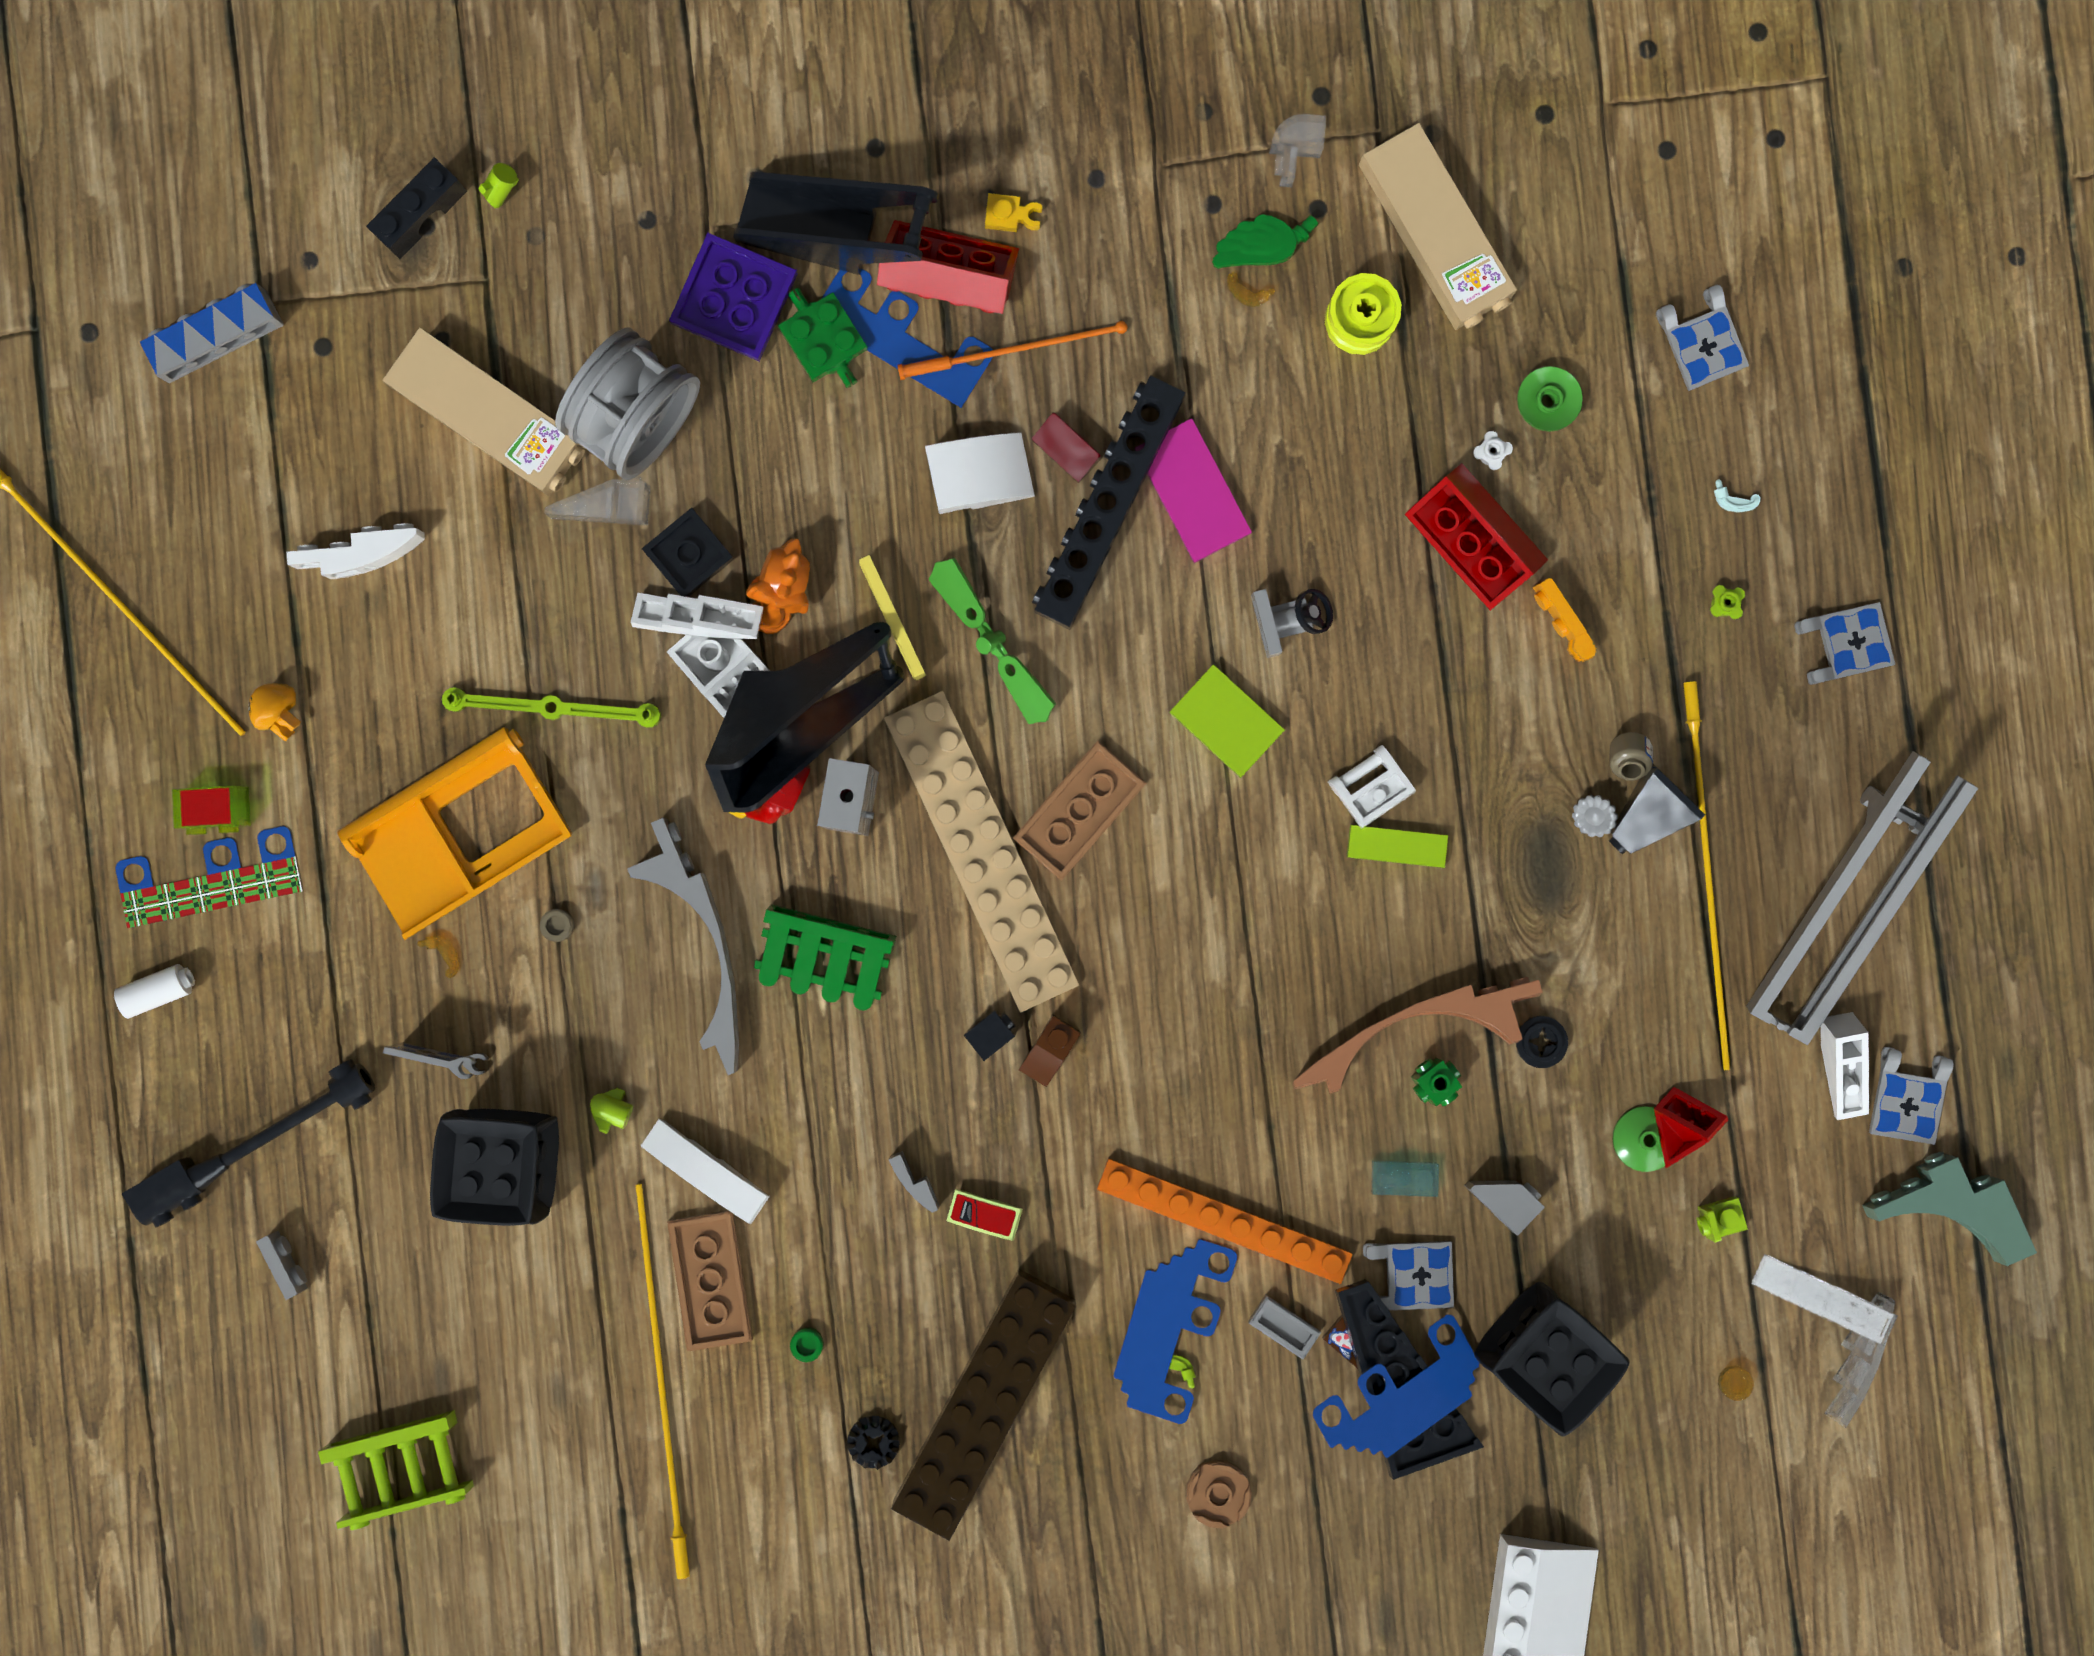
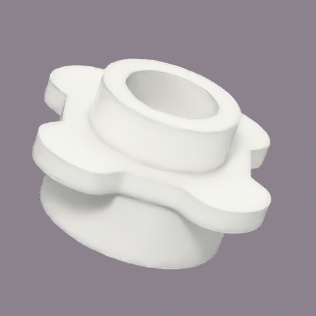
M1489 431L1484 435L1485 440L1483 443L1475 447L1474 456L1488 465L1490 469L1497 470L1502 466L1504 457L1512 453L1513 447L1510 442H1504L1498 438L1496 432ZM1495 448L1496 453H1491L1490 449Z

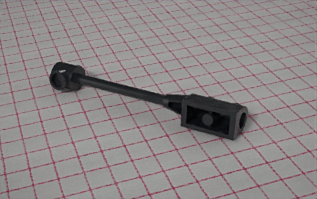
M350 1059L328 1072L331 1076V1079L328 1080L329 1092L228 1152L213 1156L195 1165L191 1156L177 1160L123 1192L122 1196L133 1215L141 1224L148 1226L153 1223L155 1228L174 1218L171 1211L181 1206L186 1211L202 1202L200 1194L205 1192L206 1188L224 1173L231 1164L332 1104L338 1102L343 1108L351 1105L354 1110H357L371 1102L372 1099L369 1094L375 1091L373 1079L363 1065L360 1063L355 1064Z

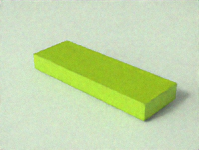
M1350 825L1346 858L1445 868L1448 835L1364 827L1361 829L1360 826Z

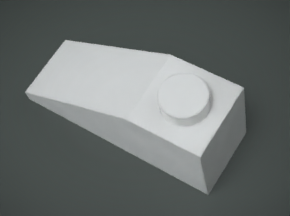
M1853 1012L1826 1017L1820 1026L1821 1049L1834 1117L1836 1120L1867 1115L1869 1114L1868 1031Z

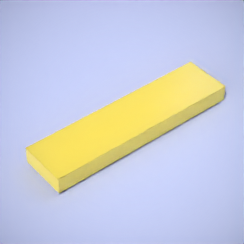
M870 555L859 559L861 569L887 624L890 626L892 635L913 679L917 681L925 677L924 669Z

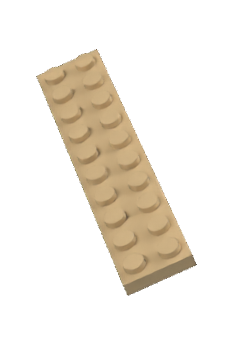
M941 691L885 717L887 726L1020 1013L1079 986L944 692Z

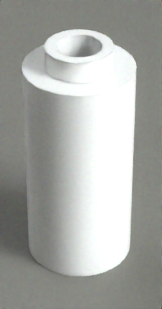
M176 964L116 988L114 990V999L121 1014L129 1019L191 994L195 980L188 968H183L180 964Z

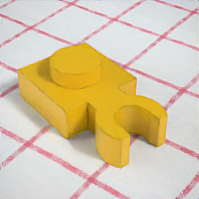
M988 193L985 229L1017 232L1018 223H1021L1030 230H1039L1040 221H1032L1029 219V215L1032 212L1042 213V205L1032 202L1023 207L1020 206V197Z

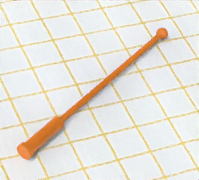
M1119 321L1116 325L956 358L945 356L905 365L897 364L900 381L905 380L907 377L951 369L955 364L1113 332L1124 334L1128 326L1126 322Z

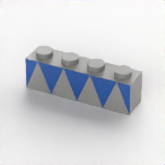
M257 283L245 284L235 290V294L225 299L218 298L212 300L206 305L205 309L197 313H188L181 316L174 325L151 331L148 334V338L140 341V344L157 377L167 383H171L284 326L268 292Z

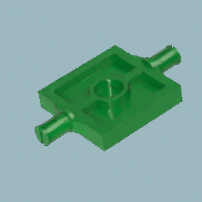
M796 288L795 293L792 290L788 296L798 311L794 316L779 324L778 328L812 383L825 375L837 372L846 388L851 387V383L852 385L856 384L858 380L854 377L848 365L855 357L867 351V346L835 294L832 292L817 302L808 303L800 288Z

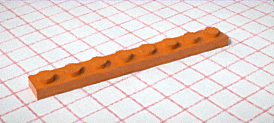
M1108 1158L1097 1186L1099 1191L1338 1284L1342 1283L1352 1257V1252L1111 1158Z

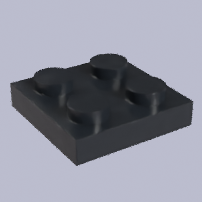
M692 507L642 548L680 596L684 597L692 595L734 560L733 556Z

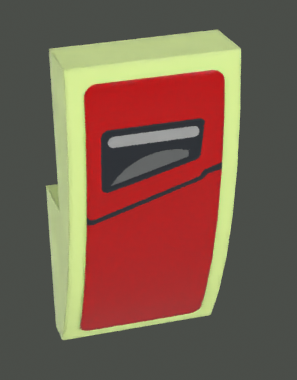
M955 1189L946 1221L978 1232L1014 1241L1023 1209L996 1199H987L961 1189Z

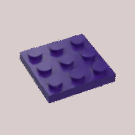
M707 232L669 322L674 326L760 362L788 298V294L798 275L797 270Z

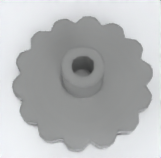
M1587 795L1586 798H1580L1578 804H1575L1573 807L1572 818L1575 820L1574 825L1580 829L1581 833H1587L1590 837H1603L1604 834H1610L1617 825L1618 814L1615 813L1616 807L1610 804L1609 799H1603L1600 795L1595 797Z

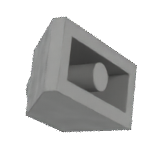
M1515 1180L1468 1181L1464 1185L1517 1236L1545 1208L1538 1201L1541 1194L1528 1182L1524 1186Z

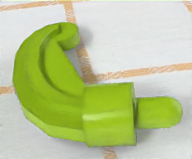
M1173 1355L1169 1369L1181 1371L1183 1381L1187 1380L1189 1388H1194L1193 1378H1196L1192 1364L1182 1356Z

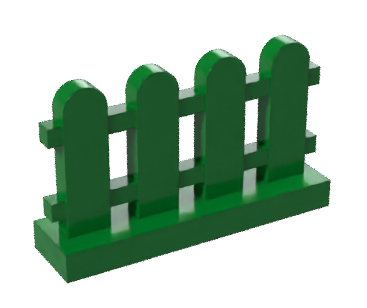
M773 904L766 909L763 922L771 925L770 928H763L761 936L767 938L763 959H756L754 965L755 969L760 970L758 977L762 985L773 986L778 981L780 975L791 978L790 988L799 995L806 993L811 983L822 985V997L825 1001L831 1003L839 1000L842 991L854 994V1006L862 1011L869 1009L874 999H881L882 991L877 989L881 968H888L890 959L884 958L885 953L891 954L897 936ZM792 929L802 932V935L797 936L790 934V930ZM822 937L834 940L833 944L821 942ZM787 943L799 946L794 968L782 965ZM853 946L865 948V953L853 950ZM819 951L830 954L825 976L814 973ZM850 959L862 962L857 984L845 981Z

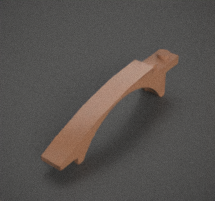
M1529 977L1509 982L1511 988L1498 991L1497 986H1491L1478 991V997H1475L1472 985L1416 1003L1364 1029L1317 1061L1293 1081L1294 1090L1326 1081L1329 1094L1338 1092L1341 1089L1345 1073L1352 1059L1361 1047L1384 1028L1411 1017L1433 1014L1461 1017L1486 1027L1509 1045L1518 1043L1522 1040V1035L1512 1003L1542 994L1539 980L1530 982Z

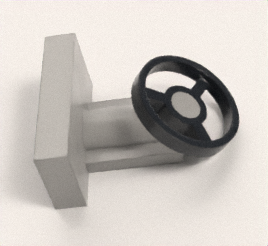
M1266 589L1255 591L1251 595L1267 658L1279 656L1283 652L1280 638L1303 632L1320 634L1327 631L1332 625L1333 609L1327 596L1317 589L1303 591L1298 595L1296 601L1273 607L1270 606ZM1306 594H1312L1307 604L1304 596ZM1318 598L1322 601L1326 610V623L1321 618V609L1317 604ZM1312 623L1320 627L1321 630L1314 629Z

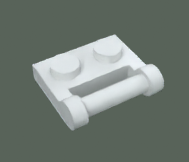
M1383 745L1373 750V755L1339 778L1335 776L1328 781L1334 793L1340 798L1361 829L1416 792L1413 785ZM1381 764L1387 769L1386 772L1352 795L1347 790V787Z

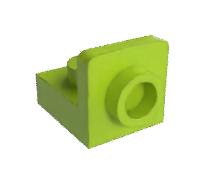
M1734 1196L1698 1207L1700 1216L1696 1220L1702 1236H1706L1707 1239L1715 1243L1722 1241L1721 1237L1748 1230L1738 1197Z

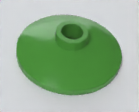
M1552 366L1542 367L1531 372L1521 383L1517 394L1518 408L1524 420L1532 427L1548 432L1558 431L1570 425L1580 413L1583 401L1582 390L1575 377L1564 369ZM1547 396L1552 399L1551 407L1543 405V397Z
M1640 1106L1624 1113L1614 1127L1612 1138L1613 1147L1619 1159L1628 1167L1642 1172H1651L1664 1167L1665 1163L1654 1107ZM1648 1134H1651L1654 1138L1650 1146H1646L1643 1141L1644 1137Z

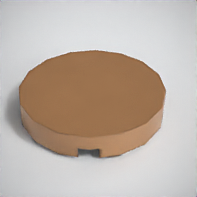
M1213 1460L1203 1463L1193 1471L1187 1482L1186 1499L1189 1509L1199 1522L1208 1527L1221 1529L1229 1527L1236 1521H1240L1250 1507L1252 1492L1248 1479L1239 1467L1228 1461Z

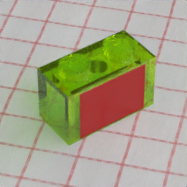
M222 786L172 789L174 829L186 830V835H206L207 828H218L219 833H239V827L251 826L249 787Z

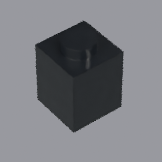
M994 1010L967 1031L964 1037L982 1060L985 1061L1015 1037L1012 1030L1016 1025L1005 1012L999 1015Z

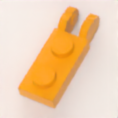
M1547 578L1535 585L1533 589L1536 592L1534 598L1542 610L1549 611L1554 619L1552 625L1558 635L1562 638L1566 636L1568 639L1567 651L1570 655H1573L1572 658L1575 661L1578 660V662L1592 659L1597 648L1593 645L1592 639L1586 632L1587 630L1553 579Z

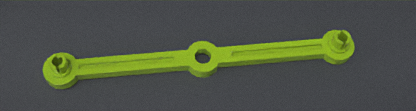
M456 687L447 689L442 696L444 707L453 712H460L465 707L541 713L544 718L549 720H557L562 715L637 721L646 728L657 726L661 719L659 708L649 703L643 704L639 708L566 703L553 695L546 696L542 700L469 695ZM553 702L556 704V710L553 713H549L547 705Z

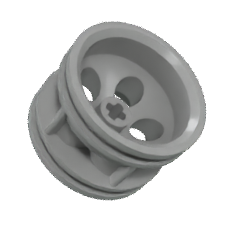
M623 328L606 339L577 372L560 402L555 426L564 435H569L573 442L580 444L602 460L609 469L616 470L621 478L630 480L646 470L676 436L694 406L700 389V380L692 373H687L686 369L680 364L665 368L658 362V358L652 352V346L648 340L640 338L639 334L632 328Z

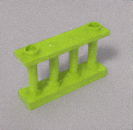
M455 1410L333 1442L318 1451L321 1464L333 1462L334 1466H338L349 1513L336 1522L337 1529L349 1526L350 1530H357L370 1524L369 1520L444 1500L446 1505L466 1498L465 1495L474 1487L473 1480L458 1484L446 1437L449 1435L448 1430L458 1423ZM428 1436L429 1440L434 1442L445 1485L444 1488L426 1492L414 1445L417 1443L418 1438ZM397 1445V1448L402 1450L413 1496L396 1501L394 1500L383 1457L385 1447ZM365 1453L366 1458H370L381 1505L366 1509L362 1507L351 1461L354 1460L353 1456Z

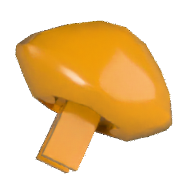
M268 683L256 688L250 697L248 711L253 726L258 730L270 729L284 741L293 736L295 733L293 730L301 723L300 720L289 712L296 705L294 688L278 683Z

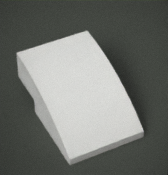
M1021 433L981 436L925 446L939 514L967 508L973 510L1035 497Z
M685 635L667 651L669 656L723 718L726 715L743 671H770L743 639Z

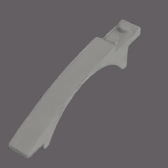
M661 818L652 822L651 825L663 854L627 868L631 878L661 885L683 898L694 908L707 925L718 950L721 966V991L714 1017L699 1042L703 1050L714 1045L716 1046L725 1070L730 1075L738 1071L739 1032L735 981L724 927L706 875L704 873H699L695 876L691 875L690 871L694 870V866L687 852L682 853L678 841L682 840L677 825L675 822L670 823L668 819Z

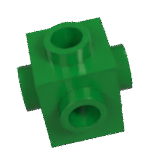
M1429 1058L1415 1068L1417 1072L1411 1076V1079L1416 1084L1413 1090L1424 1104L1429 1101L1434 1106L1441 1104L1444 1107L1459 1096L1457 1091L1462 1088V1085L1457 1079L1461 1077V1074L1450 1061L1445 1063L1438 1058L1434 1060ZM1442 1077L1445 1080V1084L1436 1089L1434 1082L1437 1078Z

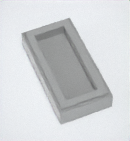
M1266 1294L1248 1320L1250 1325L1303 1360L1321 1334L1319 1329Z

